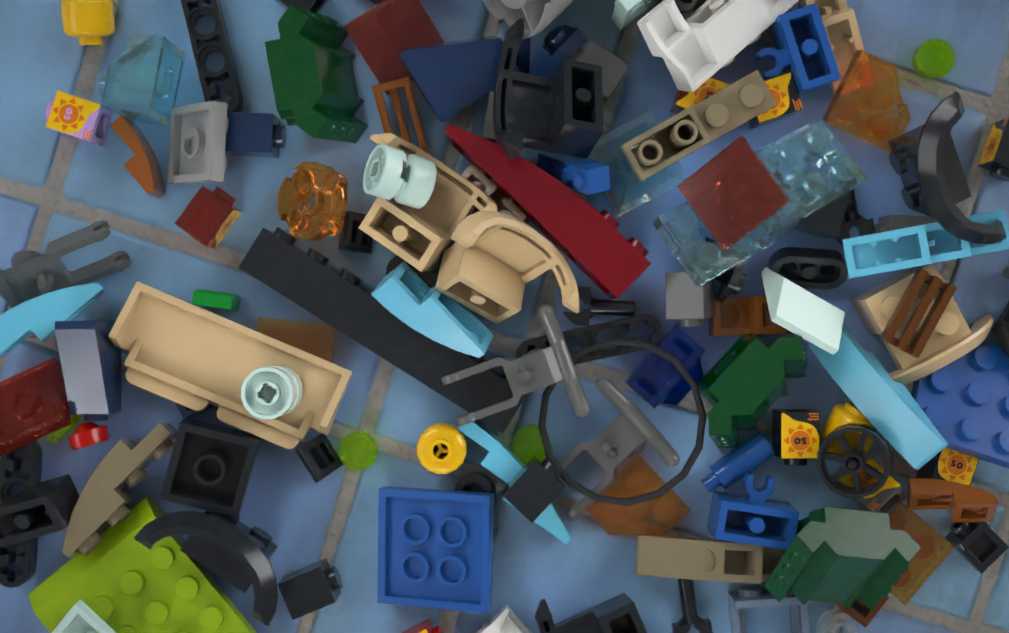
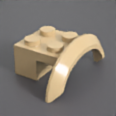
M392 133L370 136L369 139L376 144H385L403 150L406 156L415 154L432 160L437 170L436 182L430 199L420 209L398 204L394 198L385 200L377 197L359 229L420 272L435 271L442 260L443 252L451 247L454 242L451 237L455 227L465 217L471 215L475 207L479 211L498 212L497 204L489 195L461 174L401 137Z
M478 211L465 217L455 227L451 239L457 243L443 252L435 290L498 324L521 311L525 284L552 269L561 288L562 305L575 313L580 312V297L577 283L569 264L554 245L530 225L508 214L495 211Z
M935 263L912 267L851 300L870 334H879L881 336L917 269L922 268L928 271V274L943 279ZM923 282L894 337L900 338L929 284ZM937 290L936 294L934 295L930 305L928 306L924 316L922 317L918 327L916 328L912 338L910 339L908 343L909 345L912 344L914 338L916 337L920 327L922 326L926 316L928 315L932 305L934 304L940 290ZM952 297L919 358L913 357L883 341L898 370L888 374L893 381L907 385L952 363L976 348L986 339L993 324L992 315L986 314L971 323L972 328L970 329Z

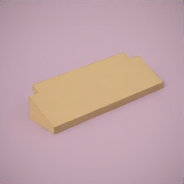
M138 281L108 335L116 347L130 352L124 362V366L127 368L126 379L130 384L197 412L205 410L208 404L219 407L217 417L222 423L287 450L297 447L299 441L304 443L310 428L328 435L352 376V371ZM283 365L292 369L300 377L303 385V396L299 405L293 411L274 419H260L252 416L245 409L241 400V387L245 378L252 371L262 367Z

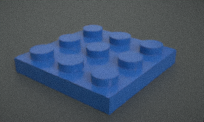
M982 342L952 363L914 381L911 395L948 443L946 448L1009 469V357L1003 352L1004 348Z
M393 486L379 488L377 603L489 613L492 610L494 493Z

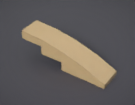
M799 0L800 8L817 3L841 79L830 85L833 95L838 96L872 83L854 9L847 7L846 0Z

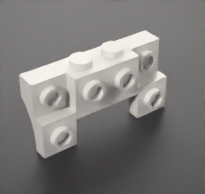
M663 0L641 18L637 25L652 56L663 58L677 89L694 92L719 69L731 64L735 56L742 49L756 42L761 37V33L774 23L779 15L784 14L799 0H707L685 20L674 0Z

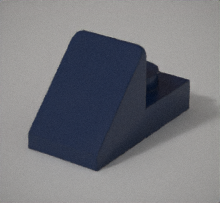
M563 24L554 28L546 35L543 46L534 37L522 39L518 50L520 60L516 62V65L520 72L551 78L558 71L563 59H570L587 41V38L578 28Z

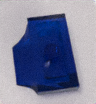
M674 325L661 337L660 342L656 346L677 357L694 380L698 382L704 375L701 368V356L706 350L678 325ZM651 351L642 358L624 381L654 409L659 404L677 406L691 390L690 385L671 362Z

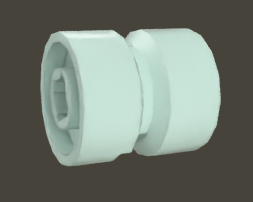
M379 144L374 148L366 163L363 175V189L366 194L385 200L394 198L398 204L420 209L428 202L434 190L437 173L436 165L432 160L415 154L406 156L403 150Z
M283 365L262 367L252 371L245 378L241 387V400L245 409L252 416L260 419H274L293 411L299 405L303 396V385L300 377L292 369Z

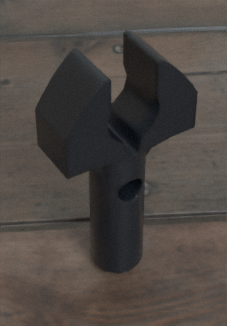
M850 175L838 177L839 197L849 200L838 237L834 238L843 246L842 240L850 238L849 230L852 225L858 229L859 236L874 234L875 226L873 218L865 219L858 213L852 177Z
M577 287L580 300L584 304H588L589 308L584 309L581 313L563 312L575 325L588 326L589 319L594 315L634 316L636 313V303L634 301L595 299L590 294V287Z
M678 579L682 617L679 622L671 623L672 633H687L690 630L691 624L699 630V633H713L709 618L702 619L697 614L693 580Z

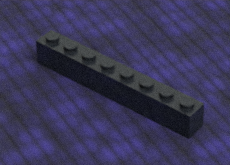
M279 227L274 232L263 228L238 267L469 413L513 397L505 372L500 375L492 369L443 385L442 377L489 359L483 355L477 358L458 352L412 329L390 313L370 292L360 287L361 278L345 268H342L339 273L327 266L329 258L311 247L307 253L294 245L297 238ZM527 394L521 396L517 406L481 418L480 420L503 434Z

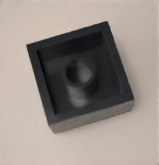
M186 417L179 425L159 499L238 518L243 507L261 438L244 431Z

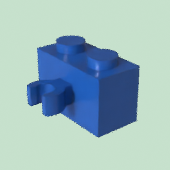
M817 3L779 15L775 22L769 26L775 48H764L754 56L756 61L762 58H769L773 62V69L761 74L763 80L776 77L782 70L784 74L791 72L799 96L827 88L841 79Z
M746 471L742 483L747 491V495L713 490L707 528L715 539L783 550L788 549L796 535L800 512L789 502L766 499L775 489V480L771 475L766 474L765 483L761 488H754V474Z

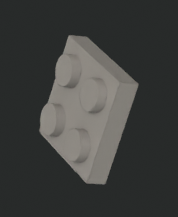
M213 100L171 107L168 184L191 185L224 182V172L227 167L225 156L226 133L229 127L227 103Z

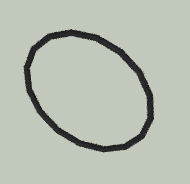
M612 338L582 347L571 356L573 363L588 352L614 345L646 348L671 362L690 385L699 420L696 446L682 471L657 491L631 498L599 495L572 480L553 456L545 427L549 396L557 383L547 386L542 394L538 428L545 455L563 472L561 478L566 485L595 502L630 506L660 498L687 477L703 449L707 415L697 382L677 357L648 341Z

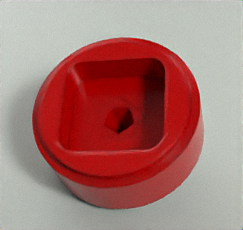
M90 421L80 424L74 433L67 437L71 449L77 450L107 441L110 435L107 425L100 426Z

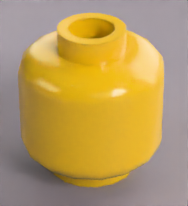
M61 0L63 31L70 37H78L79 45H102L103 37L110 36L115 32L112 0Z
M847 400L845 404L833 406L822 428L821 436L824 440L836 427L850 422L864 423L873 428L875 427L851 400ZM852 431L843 433L852 448L857 447L862 433ZM867 436L863 446V450L866 453L869 452L874 442V439L870 436ZM834 437L828 444V451L846 455L841 444Z
M437 422L428 426L420 435L416 445L417 457L421 465L435 474H448L457 470L463 463L467 453V440L464 433L458 430L456 425L448 422ZM442 444H445L448 448H443ZM435 445H437L439 449L436 453L434 452ZM441 453H448L446 456H440Z

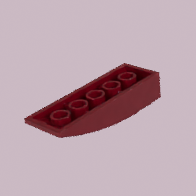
M451 124L444 129L447 141L467 161L475 165L610 299L619 298L651 265L645 258L649 253L648 250L634 237L626 239L616 229L620 226V223L605 209L599 213L561 181L521 156L515 160L506 158L499 145Z

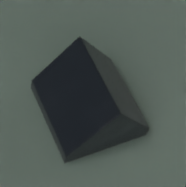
M352 211L342 212L338 250L371 254L373 238L359 229L367 214Z
M323 433L295 450L315 483L344 465Z

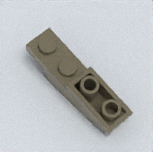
M756 70L620 147L641 182L733 131L777 104L760 73Z
M159 422L137 445L131 439H120L103 458L86 483L73 509L62 553L67 558L81 553L84 556L88 555L101 543L103 539L99 535L109 525L114 528L129 515L131 511L127 507L135 498L125 488L127 486L130 489L135 487L148 474L145 468L155 458L160 461L173 450V440L176 438L178 431L170 423Z
M637 535L635 574L676 579L762 584V582H767L787 550L711 538Z

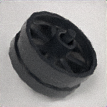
M850 422L836 427L825 437L817 452V468L822 481L832 491L844 497L862 498L873 495L884 486L892 469L893 453L889 442L877 429L864 423ZM850 431L861 432L857 447L852 448L843 433ZM867 436L876 440L882 449L866 453L863 450V446ZM834 437L837 438L846 455L826 451L828 444ZM885 456L883 474L867 464L866 461ZM825 459L843 462V466L831 475L827 469ZM864 470L876 478L877 481L870 486L861 488L860 471ZM846 472L852 473L854 487H848L837 480Z

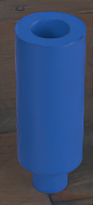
M758 432L710 465L711 473L701 479V482L709 493L720 485L727 489L743 478L746 471H753L776 454L766 438Z

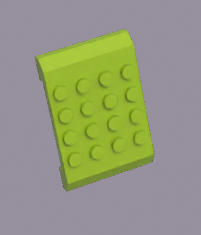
M151 495L131 509L129 515L114 528L111 526L100 535L103 540L92 552L86 556L82 553L74 556L28 594L35 615L50 633L80 599L116 633H257L205 568L180 551L184 543L177 535L165 537L157 541L151 549H148L134 539L146 524L160 516L166 515Z

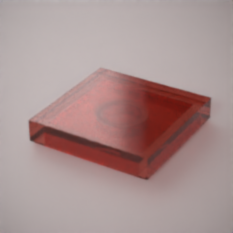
M743 136L737 138L677 186L723 250H728L792 201Z
M55 357L0 382V456L72 424L61 363Z

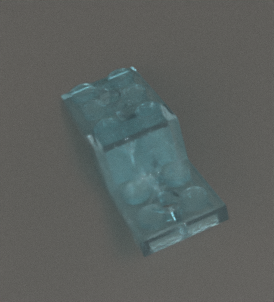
M820 117L735 162L716 186L658 216L653 225L692 281L699 287L783 239L804 217L860 186L867 177ZM805 160L814 162L818 166L820 173L812 172L807 167ZM699 229H707L712 232L715 237V243L703 240Z

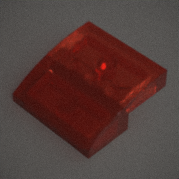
M384 0L344 25L380 84L410 76V80H413L396 53L400 49L444 43L419 0ZM389 90L384 91L386 95L390 94Z

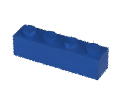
M548 151L538 153L537 167L558 179L567 187L588 195L611 190L609 165L589 158H580Z

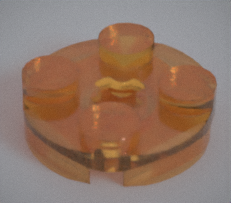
M317 162L299 164L294 168L298 171L294 173L292 178L286 177L279 190L277 205L281 221H286L291 229L287 231L300 239L318 241L325 239L330 234L337 235L344 226L343 218L347 209V178L343 174L338 173L333 167ZM316 195V203L313 208L308 205L309 198H314Z

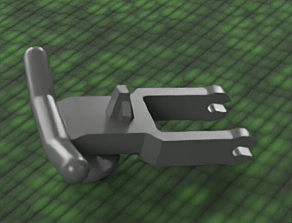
M96 221L85 228L48 242L45 254L41 255L31 250L16 252L11 258L12 267L3 271L0 269V295L12 309L25 301L62 287L67 288L88 284L115 272H120L130 265L131 262L128 259L130 257L127 252L118 251L74 271H69L59 257L92 243L102 241L110 235V226L107 221ZM34 333L29 336L30 338H37Z
M548 304L542 305L538 311L550 344L549 347L531 350L526 355L511 361L498 356L441 378L443 385H447L493 367L502 366L513 393V397L457 417L458 426L517 406L522 395L562 380L575 414L581 418L588 416L590 407L552 306Z
M600 377L596 380V388L622 414L610 423L591 443H579L559 462L562 468L567 471L588 451L606 471V477L591 490L596 494L603 495L618 480V468L628 458L640 455L645 448L646 441L649 442L665 464L670 467L678 465L680 457L638 407L610 379ZM585 496L566 516L571 521H575L595 501Z

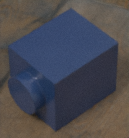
M227 112L229 127L226 133L225 151L233 156L279 158V149L285 148L286 127L281 125V120L276 115Z

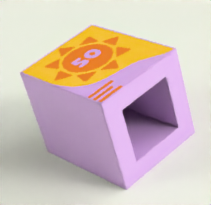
M57 90L55 98H52L46 107L45 117L47 122L45 127L103 147L114 111L102 104Z

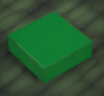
M196 289L193 292L192 304L239 310L241 297L237 294Z

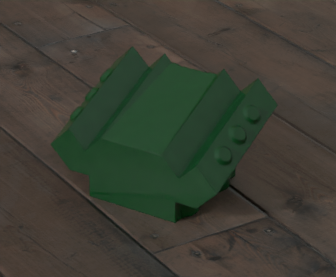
M290 4L278 21L280 39L265 42L277 112L281 120L286 119L289 126L297 125L313 138L357 143L368 125L354 116L364 100L358 96L352 61L356 55L342 46L351 30L330 16Z
M747 333L742 337L740 336L697 382L701 396L713 406L708 412L709 436L718 448L738 447L739 430L757 429V422L781 396H789L788 378L806 377L808 365L802 336L779 337L771 347L764 343L756 334L750 336Z
M823 507L809 512L808 517L798 520L794 540L764 586L779 603L791 591L803 605L808 601L835 602L843 604L848 610L854 601L859 598L872 611L881 599L887 597L891 592L892 586L896 585L901 579V574L908 570L910 567L909 563L921 549V546L906 531L890 529L888 513Z

